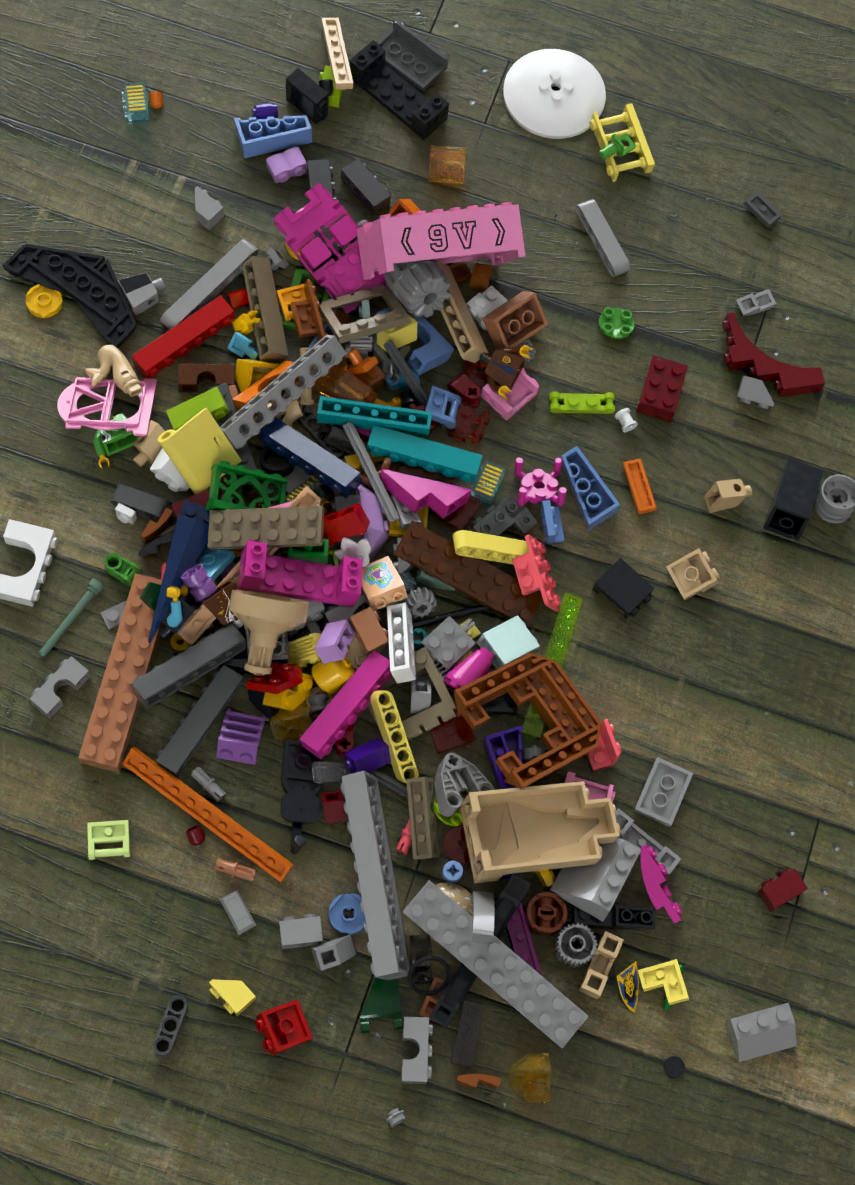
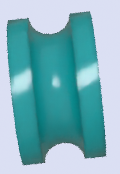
M421 628L413 630V640L415 639V634L417 636L422 635V641L427 637L425 630ZM419 639L414 640V647L424 646Z

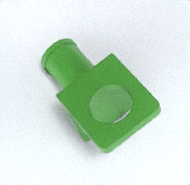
M614 133L612 134L610 144L599 150V155L604 161L615 153L621 158L635 149L636 145L627 134L618 138ZM621 141H627L629 147L624 149L625 146Z

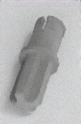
M200 767L193 770L192 777L203 787L202 790H206L216 802L221 801L227 793L214 782V778L211 779Z

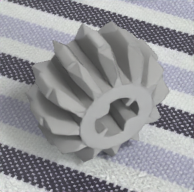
M426 586L422 589L419 587L416 590L410 589V593L407 594L408 597L404 599L403 603L406 602L413 618L415 619L419 616L422 619L425 615L430 616V612H434L437 605L434 593L428 590Z

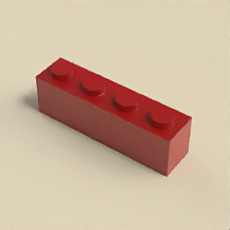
M360 503L324 517L323 539H329L328 548L334 543L342 542L343 537L349 539L352 536H361L367 532L370 521Z

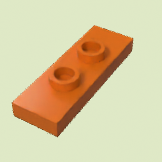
M641 458L623 462L622 466L637 514L656 511V504Z

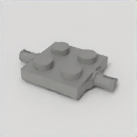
M449 616L421 643L429 651L433 662L436 661L442 664L449 671L476 646V643L468 635V631L476 624L472 619H469L461 626Z

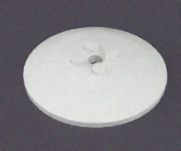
M544 49L529 53L514 63L504 81L503 97L509 114L525 130L545 138L564 139L577 136L590 129L589 121L594 112H597L600 118L605 106L606 90L599 72L581 56L560 49ZM556 86L560 90L554 91L551 87Z

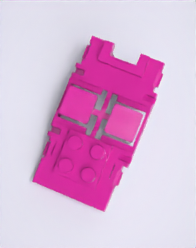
M318 183L305 193L310 202L299 211L293 213L289 207H286L273 218V224L282 235L285 234L287 237L285 239L287 245L320 288H326L325 291L332 299L336 300V297L347 294L352 296L357 291L364 289L370 291L371 287L382 284L383 286L386 285L384 274L379 275V271L374 272L375 277L371 278V280H363L358 239L343 250L345 253L343 256L334 248L333 244L335 242L343 248L357 237L356 229L359 227L345 208L339 204L338 199L334 201L332 195L326 188L324 189L321 183ZM341 218L338 222H336L329 228L328 232L332 235L333 238L331 240H328V238L324 235L323 231L321 230V227L324 226L325 228H328L331 224H333L335 221ZM316 231L319 232L321 238L326 242L325 244L319 237H316L314 234ZM301 247H303V248L300 250V254H301V255H299L297 251H298ZM330 248L339 259L335 262V260L332 258L330 261H328L326 264H324L322 267H320L317 271L313 273V269H315L328 258H330L331 252L328 249ZM362 301L343 306L341 309L347 315L362 304Z

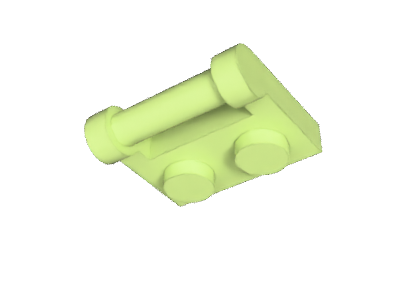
M129 820L87 823L89 860H95L96 857L124 855V857H130ZM123 842L122 848L95 849V844Z

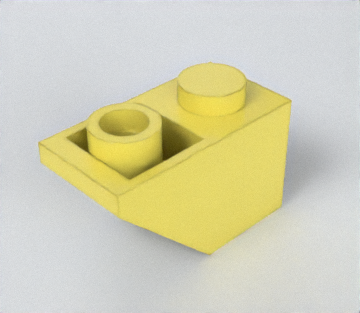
M212 979L209 982L212 987L209 991L216 999L222 998L225 1002L223 1006L230 1014L234 1012L238 1016L256 1000V996L242 981Z

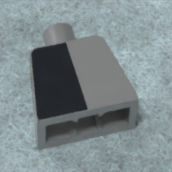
M147 273L118 280L134 317L158 303L157 291L165 288L162 278L151 281Z

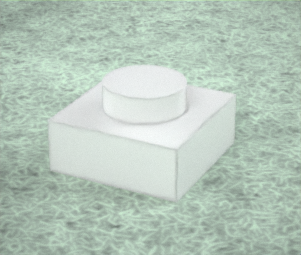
M118 503L115 508L117 518L123 523L129 522L134 524L137 520L136 511Z

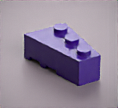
M522 726L484 737L483 746L498 790L517 788L504 782L506 777L495 761L497 758L513 750L522 763Z

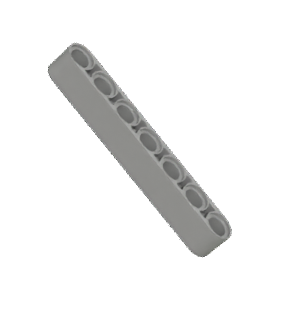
M242 239L162 315L160 322L170 330L206 306L243 271L242 264L252 256L257 257L259 249L246 239Z

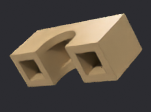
M607 931L601 935L596 947V954L591 959L578 990L579 992L595 999L601 996L611 966L617 958L624 939Z

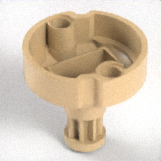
M232 590L229 610L234 612V615L250 630V650L244 670L258 676L272 673V667L270 666L278 636L300 626V624L306 623L309 608L308 602L285 596L247 590Z

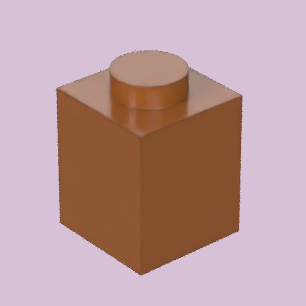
M474 262L470 288L481 291L488 289L492 265Z

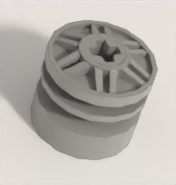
M836 474L824 481L815 499V510L823 520L829 523L838 524L845 522L850 518L855 508V481L846 475Z

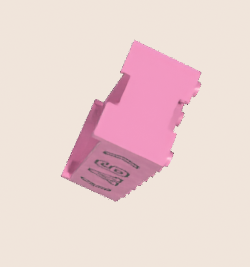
M512 202L501 203V205L497 206L495 204H486L484 207L474 205L468 206L465 209L455 207L447 211L436 209L428 213L426 211H417L415 214L410 215L408 212L392 217L391 214L380 215V219L363 223L362 227L356 229L363 280L374 278V272L379 271V275L394 271L393 264L433 259L434 261L448 264L490 259L491 265L495 266L525 257L519 204L512 205Z

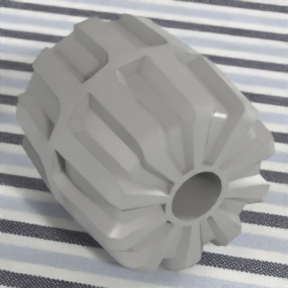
M433 259L393 264L394 271L384 274L387 287L390 288L402 307L416 318H420L422 315L430 317L433 315L434 310L440 311L444 307V300L449 299L451 296L448 288L451 287L450 281Z

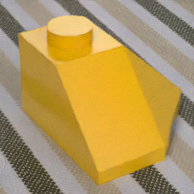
M237 359L235 379L241 393L280 364L252 359Z

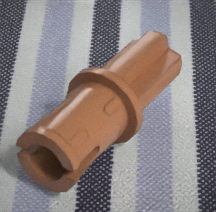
M218 858L215 870L230 874L232 878L236 876L253 881L256 876V870L239 865V862L233 863Z

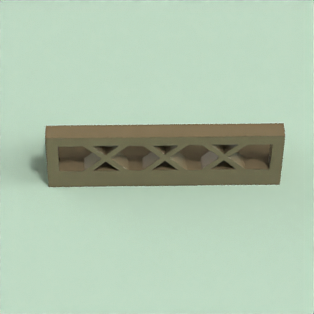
M419 777L406 779L413 860L441 858L437 816L433 809L435 799L434 778Z

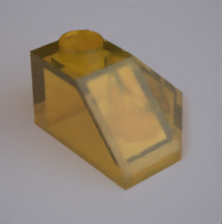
M306 700L293 711L280 710L269 720L274 738L281 742L285 741V739L300 741L301 736L313 723Z
M549 1053L527 1054L509 1067V1088L514 1092L520 1093L528 1103H550L552 1069Z

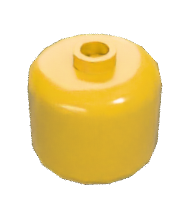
M346 656L343 660L324 664L320 660L312 667V676L316 684L330 695H336L355 673L351 661Z

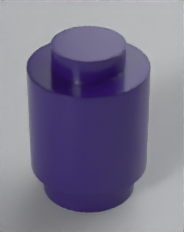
M256 104L254 109H252V117H256V119H267V117L273 116L278 118L276 104Z

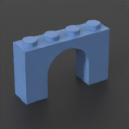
M388 307L377 312V314H384L387 312H391V310ZM407 312L409 316L418 322L417 337L423 343L422 347L413 351L407 363L418 375H421L447 362L455 349L423 316L416 318Z

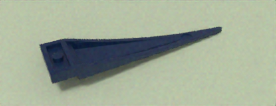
M184 500L177 518L148 643L152 642L162 623L161 620L171 607L173 598L166 596L167 588L174 586L181 590L184 585L181 576L195 566L208 544L210 511H206L204 506Z

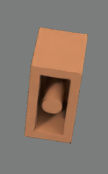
M371 607L350 616L347 620L365 655L385 646L389 642L387 630L381 627L378 622L380 618Z

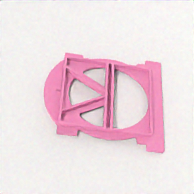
M77 377L75 383L68 386L58 399V412L66 423V429H80L81 426L98 430L126 428V431L133 432L134 436H147L157 379L144 378V381H140L143 391L137 395L141 401L139 410L132 417L120 422L109 421L117 386L114 379H104L100 384L93 387L91 378ZM108 386L106 397L91 391L94 388ZM83 394L100 402L77 409V401ZM102 411L101 420H89L84 417L85 415Z

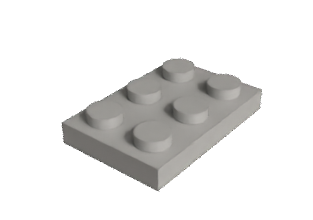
M657 757L634 811L671 827L693 773Z

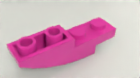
M645 843L641 847V870L646 890L655 909L658 910L664 906L675 924L682 919L681 913L683 911L677 902L674 903L670 898L672 893L668 886L662 885L667 880V869L662 863L659 864L655 858L657 854L653 847H648Z

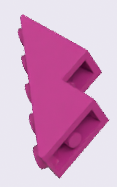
M382 469L380 475L384 487L413 513L428 505L443 519L466 504L471 493L469 488Z

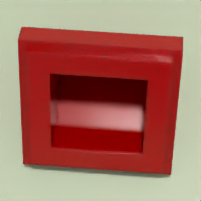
M244 288L226 293L233 310L249 305L247 291Z

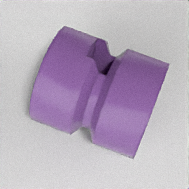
M202 564L190 568L181 576L186 587L191 588L190 593L195 601H201L209 597L217 589L213 580L207 578L208 573Z

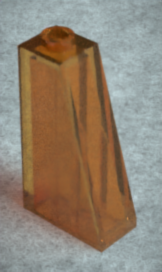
M323 354L322 360L324 362L326 359L325 354ZM339 364L333 365L325 376L319 377L315 381V385L312 386L313 392L331 398L372 404L378 395L371 387Z

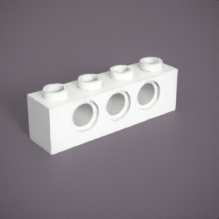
M406 602L387 606L390 672L396 683L416 680L412 614Z

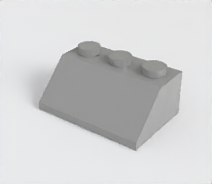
M789 1003L732 1018L725 1022L738 1063L797 1046L796 1026Z

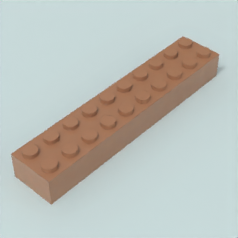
M135 573L78 757L81 764L120 773L141 704L133 693L131 683L137 677L151 671L161 637L158 632L164 626L161 623L152 642L148 643L155 612L140 599V596L149 582L161 585V579Z

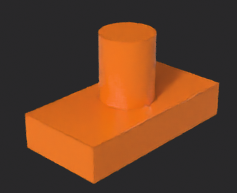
M353 349L347 353L352 364L346 367L343 372L346 377L365 373L379 362L375 356L362 359L358 350Z

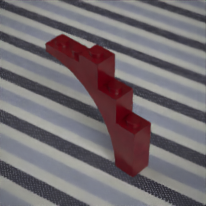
M727 313L725 320L722 322L723 330L727 334L726 342L728 346L723 358L729 370L749 368L750 377L762 380L763 382L774 381V389L778 392L779 397L820 392L825 381L821 367L805 368L792 366L766 355L745 336L738 324L735 313Z

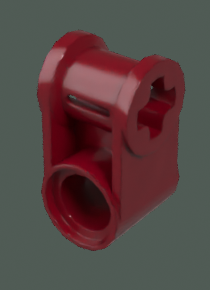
M460 373L447 384L448 390L459 395L462 398V402L469 408H475L480 404V388L464 373Z
M354 724L349 725L345 730L344 736L335 742L336 754L341 758L345 759L344 753L353 749Z

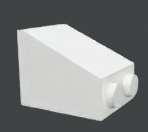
M162 448L150 470L157 479L168 484L170 490L174 492L187 491L190 487Z

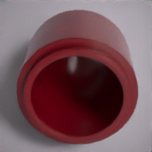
M196 825L186 830L185 833L192 845L198 846L205 841V835L201 826Z

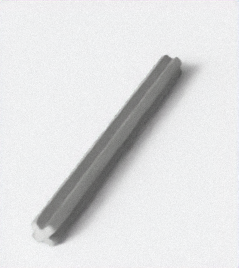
M347 422L343 425V429L388 521L395 522L399 519V515L353 422Z

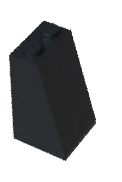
M788 458L781 473L763 528L798 541L811 517L823 470Z

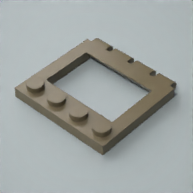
M383 284L371 287L370 291L364 289L354 292L352 296L347 294L336 297L335 301L329 299L320 302V313L339 343L410 323V317L393 295L390 288L383 286ZM378 296L384 299L391 312L377 314L374 317L359 319L356 322L342 325L332 311Z
M426 647L414 652L415 671L426 668L442 702L402 721L408 740L423 734L420 728L424 726L427 732L441 725L438 720L440 717L444 723L456 717L454 710L457 708ZM393 676L390 680L385 681L382 689L396 683ZM370 700V703H369V705H368V708H369V710H370V712H371V714H372V716H373V718H374V720H375V722H376V724H377V726H378V728H379V725H378V722H377V719H376V716H375V713H374V710H373V707H372V704H371V700ZM393 732L391 736L393 742L397 740L396 732Z

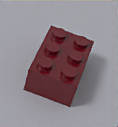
M653 355L636 412L671 422L676 411L688 365Z

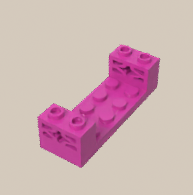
M250 540L247 541L241 553L238 586L240 590L353 607L361 595L363 559L344 556L338 566L266 555L267 543Z

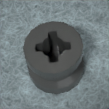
M325 694L309 696L308 702L311 704L309 714L320 715L327 706L328 696Z

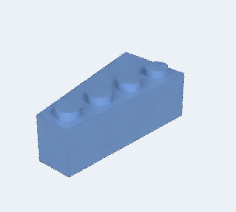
M307 115L284 116L283 119H276L274 116L267 117V119L249 117V120L234 118L235 132L244 158L312 143V128Z
M578 446L563 454L561 457L563 460L562 467L587 530L590 531L618 513L620 504Z

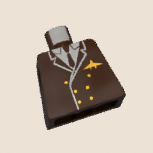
M229 579L217 587L213 594L201 600V602L221 624L226 625L230 622L238 629L244 624L234 615V612L229 610L232 590L238 588L236 583Z

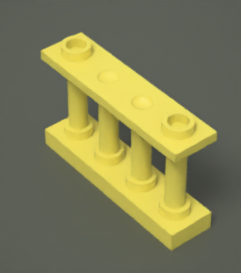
M632 103L625 106L621 115L599 120L597 112H594L589 121L592 131L594 130L601 150L609 145L608 141H611L612 134H614L605 135L602 126L622 121L627 124L628 129L615 132L616 136L619 138L627 134L636 145L635 149L630 152L635 151L639 156V160L616 165L613 158L618 156L616 153L605 160L607 165L606 171L608 176H611L612 182L617 180L618 174L621 171L641 167L645 174L652 172L655 165Z

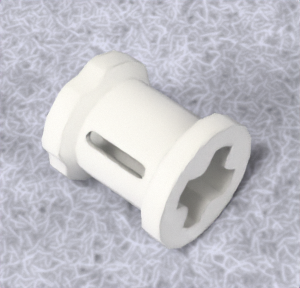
M629 408L622 409L615 414V418L622 425L623 432H629L638 425L631 417Z

